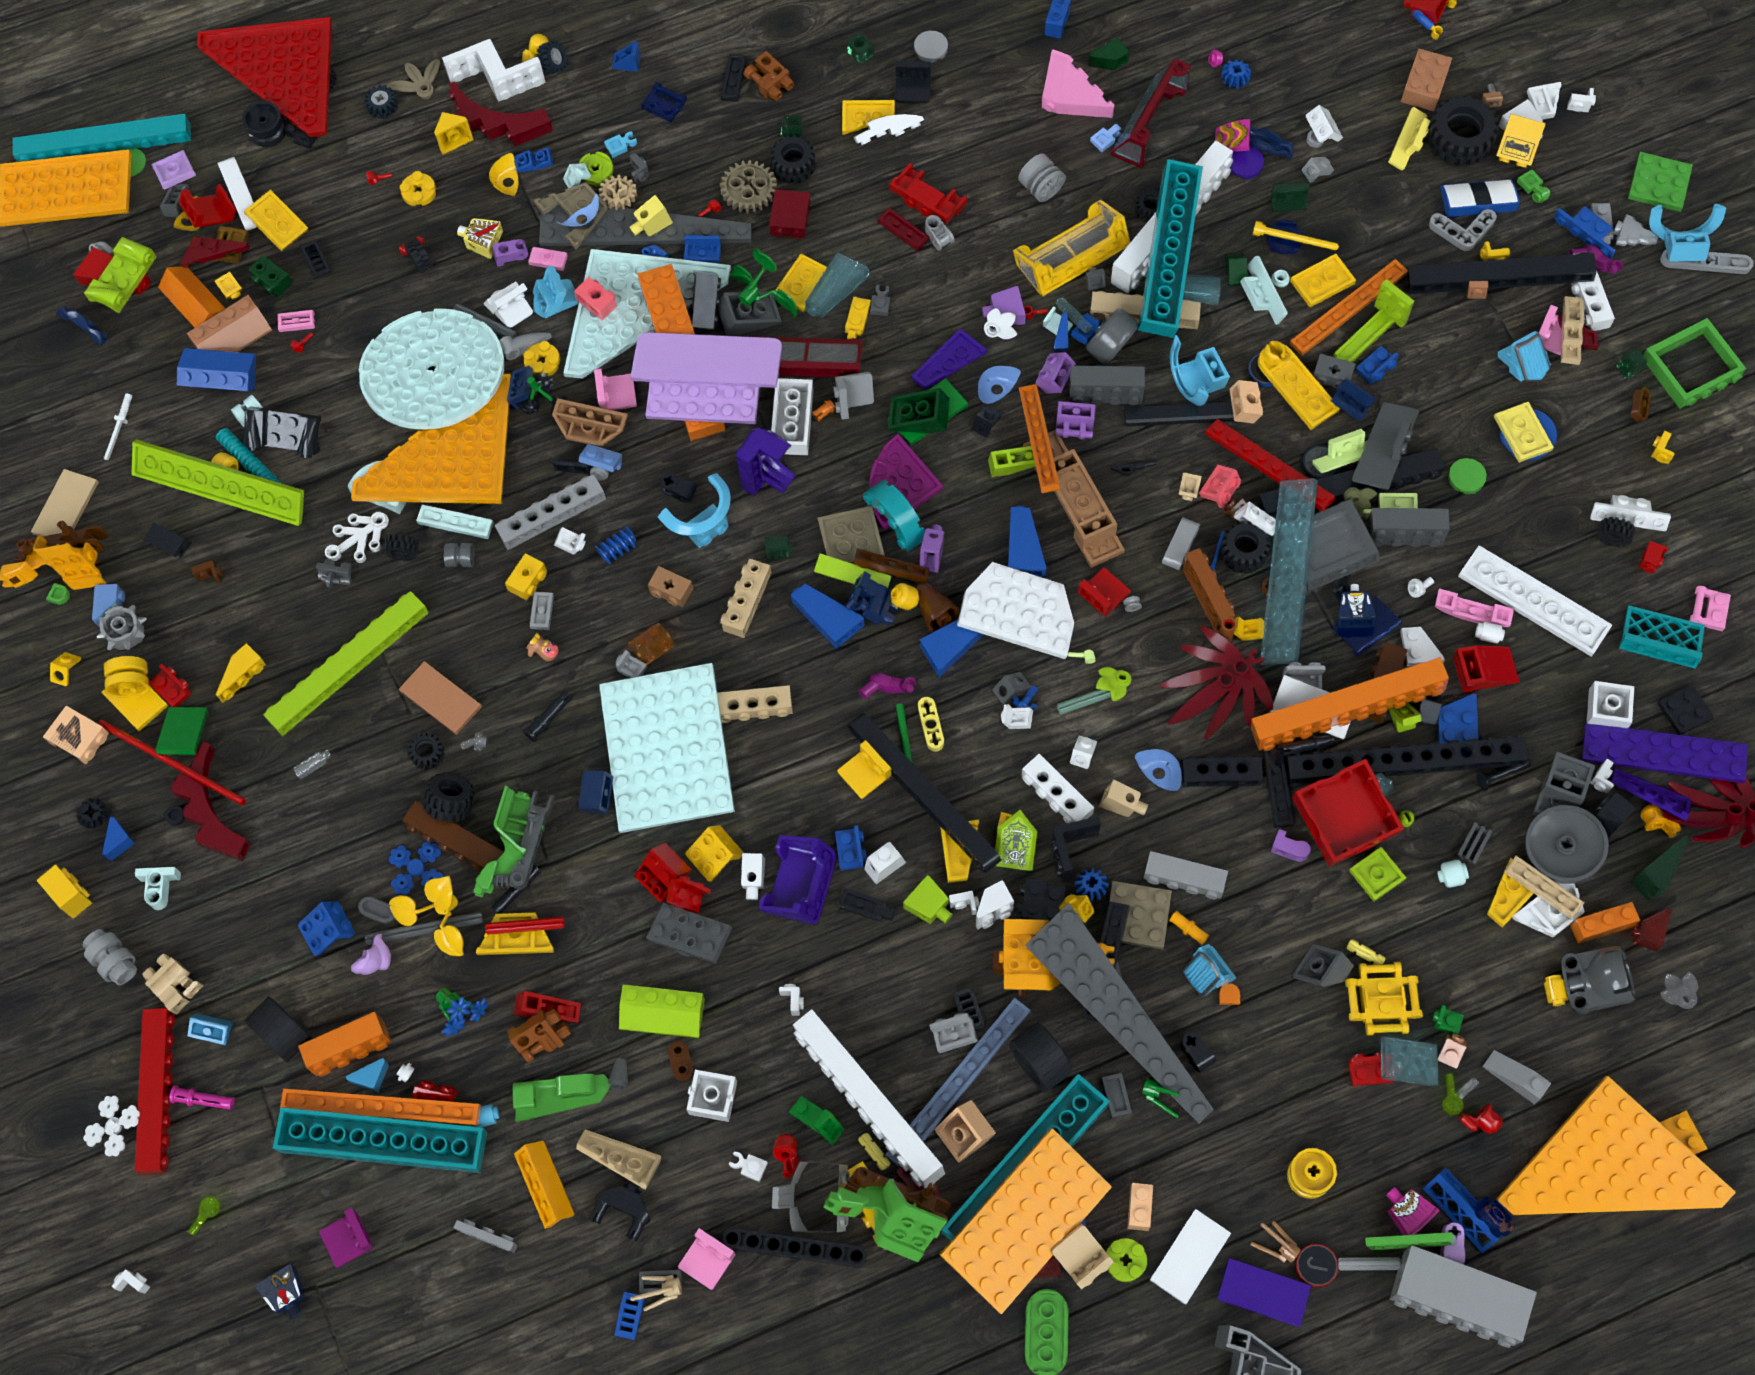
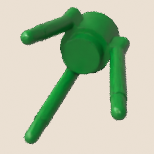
M1147 1078L1142 1094L1147 1095L1146 1100L1153 1102L1167 1113L1178 1118L1179 1115L1154 1097H1159L1160 1092L1177 1097L1180 1094L1163 1088L1154 1078L1153 1080Z

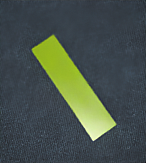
M819 554L814 570L815 573L854 584L864 571L871 575L870 579L887 588L891 580L890 575L868 568H861L858 565L823 554Z

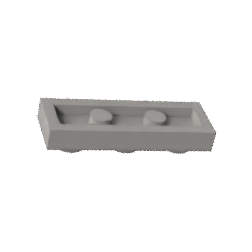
M464 1219L463 1222L457 1220L454 1225V1229L509 1252L514 1253L517 1245L513 1242L514 1238L504 1234L501 1237L494 1235V1230L484 1226L482 1230L475 1227L476 1223Z

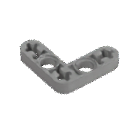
M1483 210L1465 230L1446 216L1436 213L1431 216L1429 227L1459 249L1470 251L1494 225L1497 215L1493 210ZM1490 217L1491 219H1488L1484 224V219ZM1478 227L1482 230V232L1475 233L1473 231V228ZM1453 229L1457 234L1450 235L1448 230Z

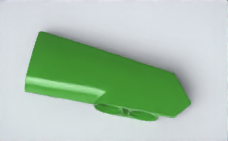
M578 1074L558 1076L555 1079L513 1083V1107L516 1110L515 1121L521 1122L600 1103L610 1089L609 1079L604 1074Z

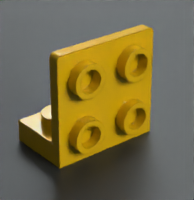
M866 740L860 744V752L837 770L838 774L861 799L865 798L891 777V767Z
M720 825L708 827L687 850L685 855L706 880L710 882L730 860L740 859L744 852Z

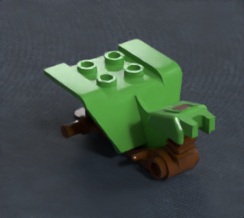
M860 1167L854 1171L844 1188L840 1187L838 1193L830 1192L823 1208L833 1212L834 1215L856 1217L863 1209H874L875 1241L877 1245L919 1262L933 1238L939 1236L940 1231L947 1223L948 1217L945 1214L950 1209L951 1204L937 1196L933 1197L937 1186L935 1184L932 1185V1182L920 1192L898 1183L894 1179L886 1178L869 1171L865 1167Z

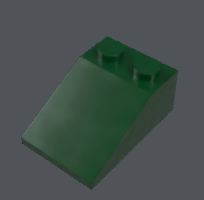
M941 388L891 397L888 430L916 433L946 431L950 398Z

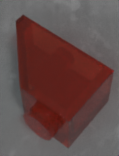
M1665 909L1644 919L1639 925H1635L1632 936L1635 937L1633 944L1657 952L1663 946L1672 909Z

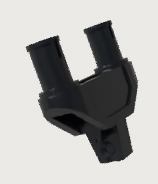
M631 1181L629 1185L625 1183L623 1187L619 1186L598 1193L595 1198L597 1203L588 1218L600 1225L607 1208L613 1207L626 1213L634 1219L626 1237L638 1242L644 1226L649 1224L651 1220L640 1196L642 1193L639 1190L640 1186Z

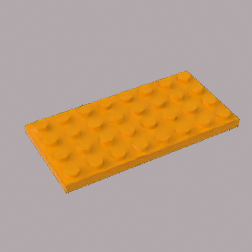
M121 150L0 164V227L129 213L131 151Z
M1050 1128L939 1255L999 1314H1002L1053 1256L1051 1249L1079 1226L1112 1186L1054 1129Z

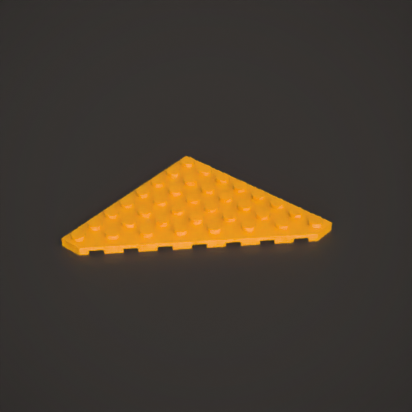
M503 374L502 381L494 396L474 415L450 426L417 431L408 438L404 445L395 448L382 462H377L368 469L365 475L355 479L352 485V501L502 504L510 404L507 402L511 374Z
M1605 1076L1496 1200L1512 1215L1722 1208L1736 1192L1609 1076Z

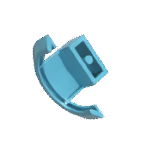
M1714 204L1712 213L1704 224L1693 230L1683 232L1672 231L1661 223L1662 205H1657L1651 209L1649 217L1650 228L1656 236L1665 241L1669 261H1706L1710 248L1708 235L1715 231L1722 223L1726 207Z
M1175 335L1170 351V365L1175 383L1187 400L1197 406L1204 405L1208 399V393L1225 388L1230 376L1214 347L1198 352L1195 360L1179 365L1178 352L1181 342L1177 335Z
M717 473L710 475L708 481L719 494L718 508L712 504L687 523L676 519L667 508L658 516L660 521L669 530L680 535L689 536L698 548L711 543L714 537L723 534L729 527L726 514L731 502L730 491L727 484Z

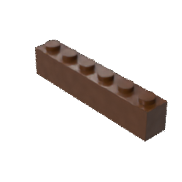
M417 801L414 802L402 819L406 825L405 828L413 834L417 832L422 835L421 838L431 844L433 841L438 844L437 847L446 853L448 851L454 853V857L461 862L466 860L478 872L487 863L498 860L504 853L502 850L453 822L446 823V821L441 822L438 819H433L431 815L425 812L426 810L423 809V805Z

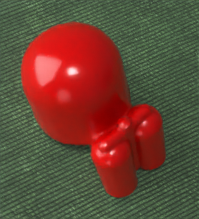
M1487 1103L1474 1117L1464 1112L1458 1116V1119L1470 1131H1477L1478 1126L1487 1134L1496 1133L1503 1123L1502 1117L1492 1109L1493 1106L1490 1103Z
M790 1134L780 1135L776 1139L773 1149L774 1157L778 1161L783 1162L784 1178H790L791 1174L794 1175L801 1162L800 1158H796L797 1140Z

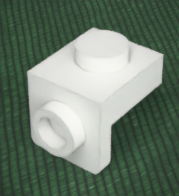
M1590 88L1587 95L1572 93L1567 110L1589 112L1590 107L1594 106L1596 95H1593L1594 88Z
M562 527L554 546L574 555L583 549L586 542L583 540L585 534L581 533L578 535Z
M1006 704L1001 713L1002 723L1009 729L1031 728L1033 710L1031 708H1012Z
M1079 735L1072 752L1070 764L1088 769L1097 741Z
M785 984L784 987H779L780 996H791V1015L800 1016V1009H804V997H800V988L794 984Z
M126 1269L115 1277L114 1284L112 1285L115 1290L122 1291L129 1283L138 1292L144 1294L150 1288L145 1283L147 1279L138 1272L134 1274Z

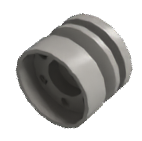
M1039 154L1030 159L1018 176L1020 183L1027 190H1030V193L1039 202L1052 198L1061 189L1066 179V175L1057 166H1054V163L1045 154Z

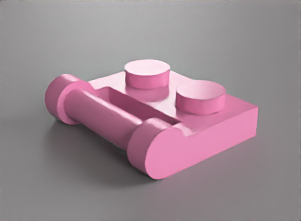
M1697 586L1695 589L1696 600L1690 621L1703 624L1706 628L1723 631L1725 629L1731 595L1709 590L1704 586ZM1704 597L1708 598L1705 618H1702V605Z

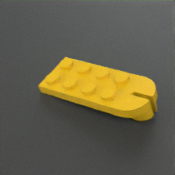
M1270 341L1269 345L1266 344L1258 357L1260 370L1310 430L1339 412L1341 408H1338L1331 402L1330 395L1288 346L1278 341Z

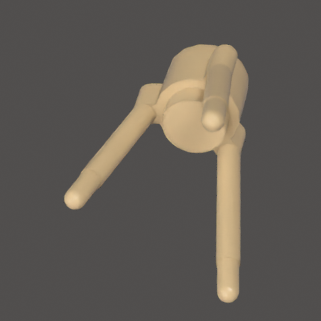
M673 1275L642 1276V1280L665 1281V1283H662V1289L633 1296L630 1300H640L659 1294L666 1296L643 1308V1311H647L671 1299L678 1298V1295L682 1294L679 1278H674Z

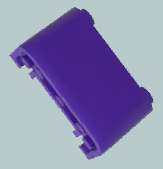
M779 835L775 851L782 861L772 894L765 893L760 898L758 909L764 913L804 923L816 924L821 916L835 866V851L819 838Z

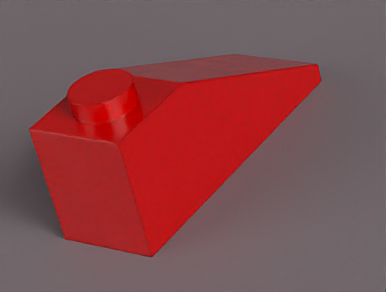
M523 991L516 996L513 1015L531 1018L541 1010L547 1013L555 1009L561 1018L559 1022L577 1024L581 1003Z

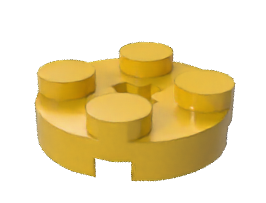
M420 171L413 172L400 185L404 201L411 206H416V204L427 205L436 195L434 180L429 175L423 174ZM421 187L422 191L414 192L416 188Z
M547 341L534 344L524 352L525 367L530 366L533 369L532 376L542 375L543 373L551 376L559 368V352ZM545 357L544 363H542L541 361H537L539 360V358Z

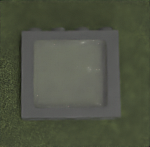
M1351 499L1342 501L1336 506L1325 509L1323 512L1320 511L1315 515L1306 516L1302 520L1288 524L1281 529L1283 540L1309 591L1380 562L1379 551Z

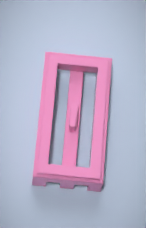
M314 310L279 313V332L315 328Z

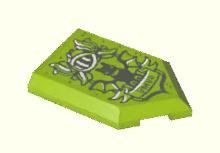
M1021 810L998 826L995 851L1001 857V861L996 866L1033 871L1037 830Z

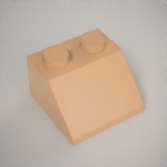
M972 1100L958 1106L934 1129L958 1163L982 1147L996 1134Z

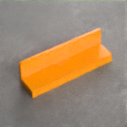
M544 1141L522 1146L514 1153V1156L544 1228H550L562 1219L573 1217L575 1215Z

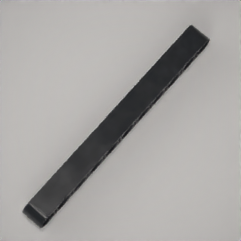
M865 713L860 714L848 724L852 734L861 743L866 740L891 767V775L984 873H987L1001 861V857L995 849Z

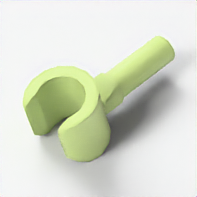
M1086 650L1081 653L1068 652V657L1085 658V663L1087 664L1095 662V655L1092 650Z

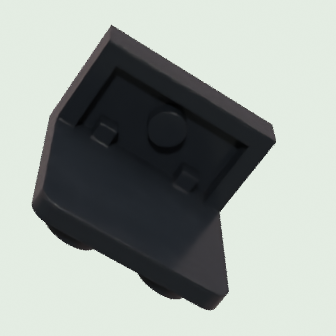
M896 61V102L928 103L930 101L931 62Z

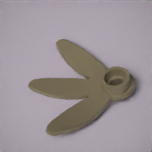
M435 59L427 66L424 77H422L421 72L416 66L406 63V73L413 82L404 80L388 83L387 88L390 87L392 91L417 92V95L422 99H429L434 92L431 83L438 74L440 60Z

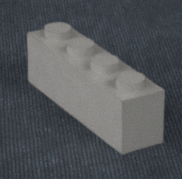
M1150 851L1143 879H1146L1151 884H1165L1171 889H1185L1190 894H1204L1209 899H1221L1228 871Z

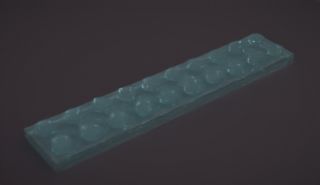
M1315 478L1280 481L1264 637L1261 649V657H1264V661L1261 663L1263 665L1298 663L1318 483Z

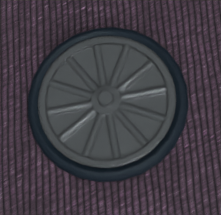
M1325 445L1310 447L1302 457V467L1305 473L1313 479L1335 475L1341 467L1320 473L1312 464L1313 460L1328 455V446Z

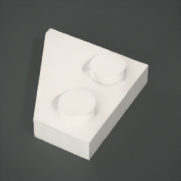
M1561 82L1528 88L1529 100L1542 120L1554 118Z
M1421 627L1401 628L1403 648L1408 649L1405 656L1406 666H1414L1441 657L1444 663L1443 655Z

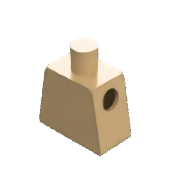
M1113 779L1105 789L1099 807L1129 817L1133 812L1144 815L1148 804L1139 801L1140 792Z

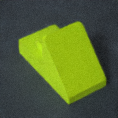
M1408 702L1401 708L1392 707L1388 709L1398 732L1413 729L1416 727L1415 723L1422 721L1421 714Z

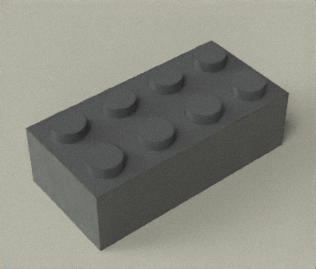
M1071 366L1069 402L1092 403L1094 405L1101 403H1110L1112 405L1142 404L1145 389V367Z
M1372 508L1366 522V529L1375 546L1392 545L1398 547L1410 545L1418 547L1429 545L1430 547H1438L1443 545L1450 530L1449 509Z

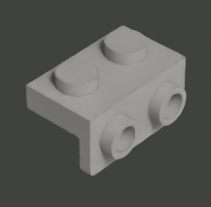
M957 1013L952 1018L938 1019L929 1025L934 1034L939 1053L978 1042L973 1019L968 1013Z

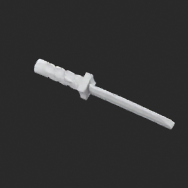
M125 394L119 415L114 417L117 423L104 460H109L122 423L127 424L128 422L125 417L132 399L131 394Z

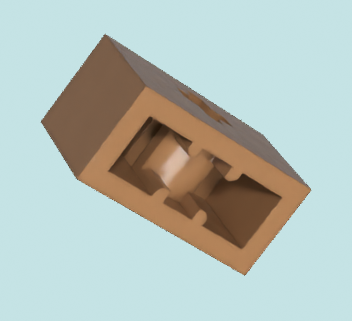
M658 566L648 583L651 595L656 598H664L673 606L679 605L683 607L693 590L692 581Z

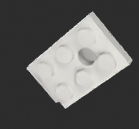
M490 39L442 58L450 82H459L483 71L498 102L546 83L538 57L505 69Z

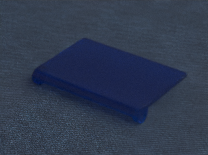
M1376 596L1371 599L1376 615L1375 627L1338 628V623L1332 627L1353 649L1356 656L1402 624L1401 620Z

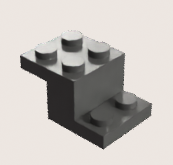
M1556 752L1550 771L1543 779L1532 814L1539 815L1546 809L1560 805L1579 807L1585 799L1595 765Z

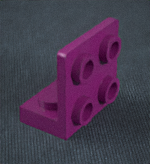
M352 1207L344 1211L346 1215L344 1218L319 1231L336 1268L345 1265L374 1248L358 1212Z

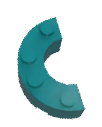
M881 480L863 493V499L869 506L872 505L874 509L877 508L880 514H884L888 518V524L896 532L898 545L909 552L923 542L925 530L923 527H919L917 522L920 519L902 493L894 485L888 486V481Z

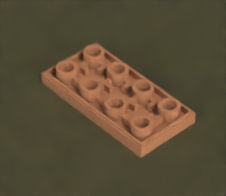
M425 661L399 688L401 693L456 735L482 707L480 703Z

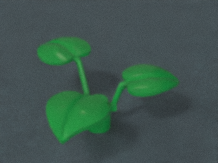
M755 248L753 256L762 265V270L755 280L740 265H736L730 274V277L748 285L738 296L739 300L745 306H749L754 300L758 302L760 299L773 294L775 300L795 318L797 315L796 304L784 291L773 289L758 296L757 281L766 268L771 272H775L777 267L769 256Z

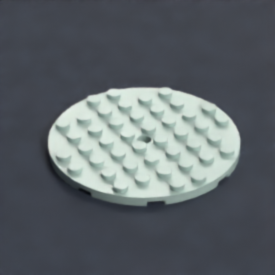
M434 309L432 312L422 313L418 311L408 314L381 330L382 333L375 340L372 339L366 347L359 366V383L362 393L369 406L380 417L405 428L437 429L467 419L490 401L502 381L504 355L496 334L483 321L480 322L473 319V315L462 311ZM431 366L436 367V368L434 369V371H433V370H427V369H428L429 367H431Z

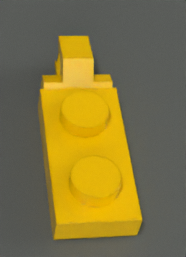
M853 297L845 326V333H848L847 339L856 338L857 335L861 336L863 334L871 300Z

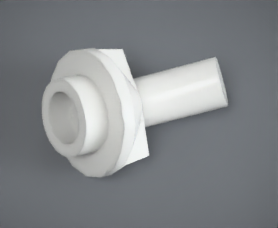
M1431 577L1423 582L1419 579H1412L1408 584L1409 594L1415 598L1424 595L1425 589L1431 586L1434 580Z

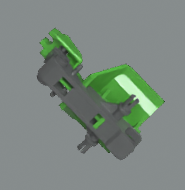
M508 786L504 787L494 820V827L500 834L505 851L498 860L487 863L476 878L473 892L475 896L483 898L484 893L491 894L494 886L499 888V884H501L502 889H504V884H506L507 889L510 886L517 890H522L527 886L547 817L551 814L554 795H550L546 808L536 806L539 796L538 791L534 790L531 798L527 793L518 791L516 794Z

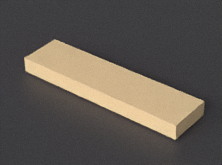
M1518 856L1514 857L1504 871L1506 875L1570 919L1575 917L1585 903Z

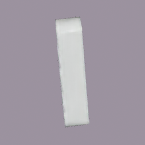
M235 157L218 162L245 230L249 231L257 228L244 214V210L254 202Z

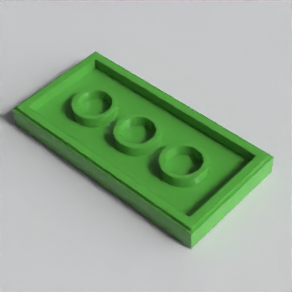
M1452 1232L1365 1238L1366 1246L1371 1250L1408 1248L1411 1245L1415 1247H1434L1457 1244L1456 1236Z

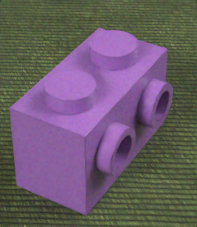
M1066 352L1050 353L1035 383L1045 394L1061 393L1070 376V368L1075 366L1076 363Z

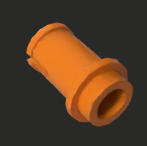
M825 400L823 405L812 412V415L816 416L814 418L819 422L830 412H834V409H836L835 405L831 400Z

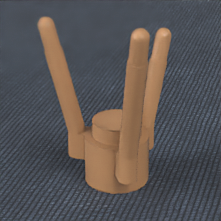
M1275 1221L1272 1222L1273 1226L1286 1241L1266 1224L1261 1223V1227L1282 1244L1279 1248L1281 1254L1254 1242H1251L1250 1245L1277 1257L1282 1262L1288 1260L1292 1263L1301 1251L1297 1247V1243Z

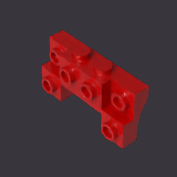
M909 163L903 172L889 183V189L903 197L908 207L915 208L923 216L936 215L941 221L948 224L953 216L958 215L965 207L967 196L964 195L963 198H960L956 195V190L952 189L945 198V194L922 181L924 171L921 170L918 173L913 170V164Z

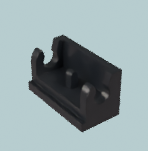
M156 523L152 524L144 538V541L180 558L191 545L190 541Z

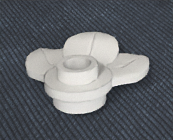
M997 308L991 310L987 315V322L984 325L986 335L992 338L999 336L1002 339L1015 337L1017 332L1011 326L1015 321L1016 315L1011 312L1001 314Z

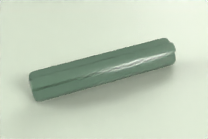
M1098 689L1057 704V710L1059 714H1064L1110 698V691Z

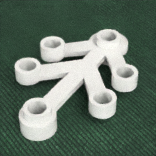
M376 512L371 517L351 514L348 516V522L354 527L335 525L333 533L336 537H342L343 535L352 536L338 546L329 545L326 547V557L337 561L341 557L342 552L358 542L354 559L358 563H363L366 560L364 551L367 536L372 531L373 537L369 542V547L373 552L380 551L381 531L389 523V519L384 513ZM353 518H357L355 522H351ZM360 523L368 524L364 528H355Z

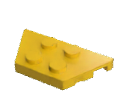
M536 913L495 914L492 922L538 919ZM544 930L489 935L485 933V938L480 947L476 949L477 955L554 953V949Z

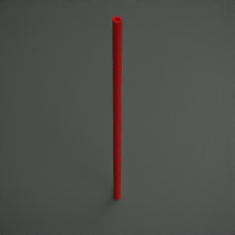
M104 720L98 722L100 726L113 735L241 806L245 805L246 799L166 754H157L155 748Z

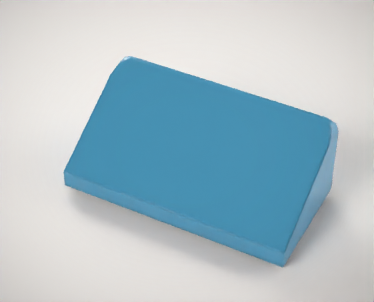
M196 1013L190 1017L187 1036L226 1045L233 1022Z

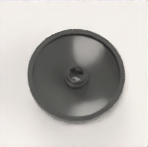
M1560 805L1544 810L1534 818L1526 834L1525 849L1530 863L1539 872L1558 883L1574 884L1591 878L1601 869L1608 854V837L1603 825L1593 814L1576 806ZM1563 845H1567L1569 848L1565 849Z

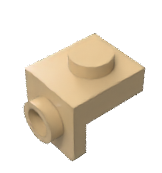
M1183 473L1179 489V495H1182L1181 499L1192 501L1193 498H1197L1202 476Z

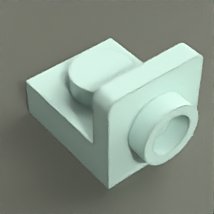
M584 163L569 164L563 180L567 187L571 188L579 185L581 179H590L591 174Z

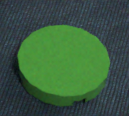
M1464 458L1453 463L1449 470L1448 479L1450 485L1456 491H1461L1463 494H1473L1481 490L1486 482L1487 474L1481 463L1474 459Z

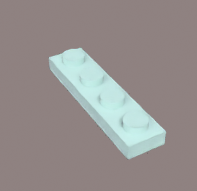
M426 505L421 506L416 520L420 525L489 539L494 524L491 519Z

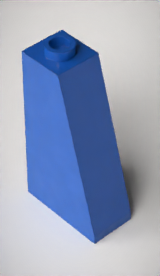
M1024 506L1011 507L1008 567L1045 578L1046 564L1030 508Z
M807 584L795 588L791 594V600L795 607L835 649L865 626L864 618L852 610H847L842 604Z
M957 619L920 639V648L938 677H940L984 634L957 626Z

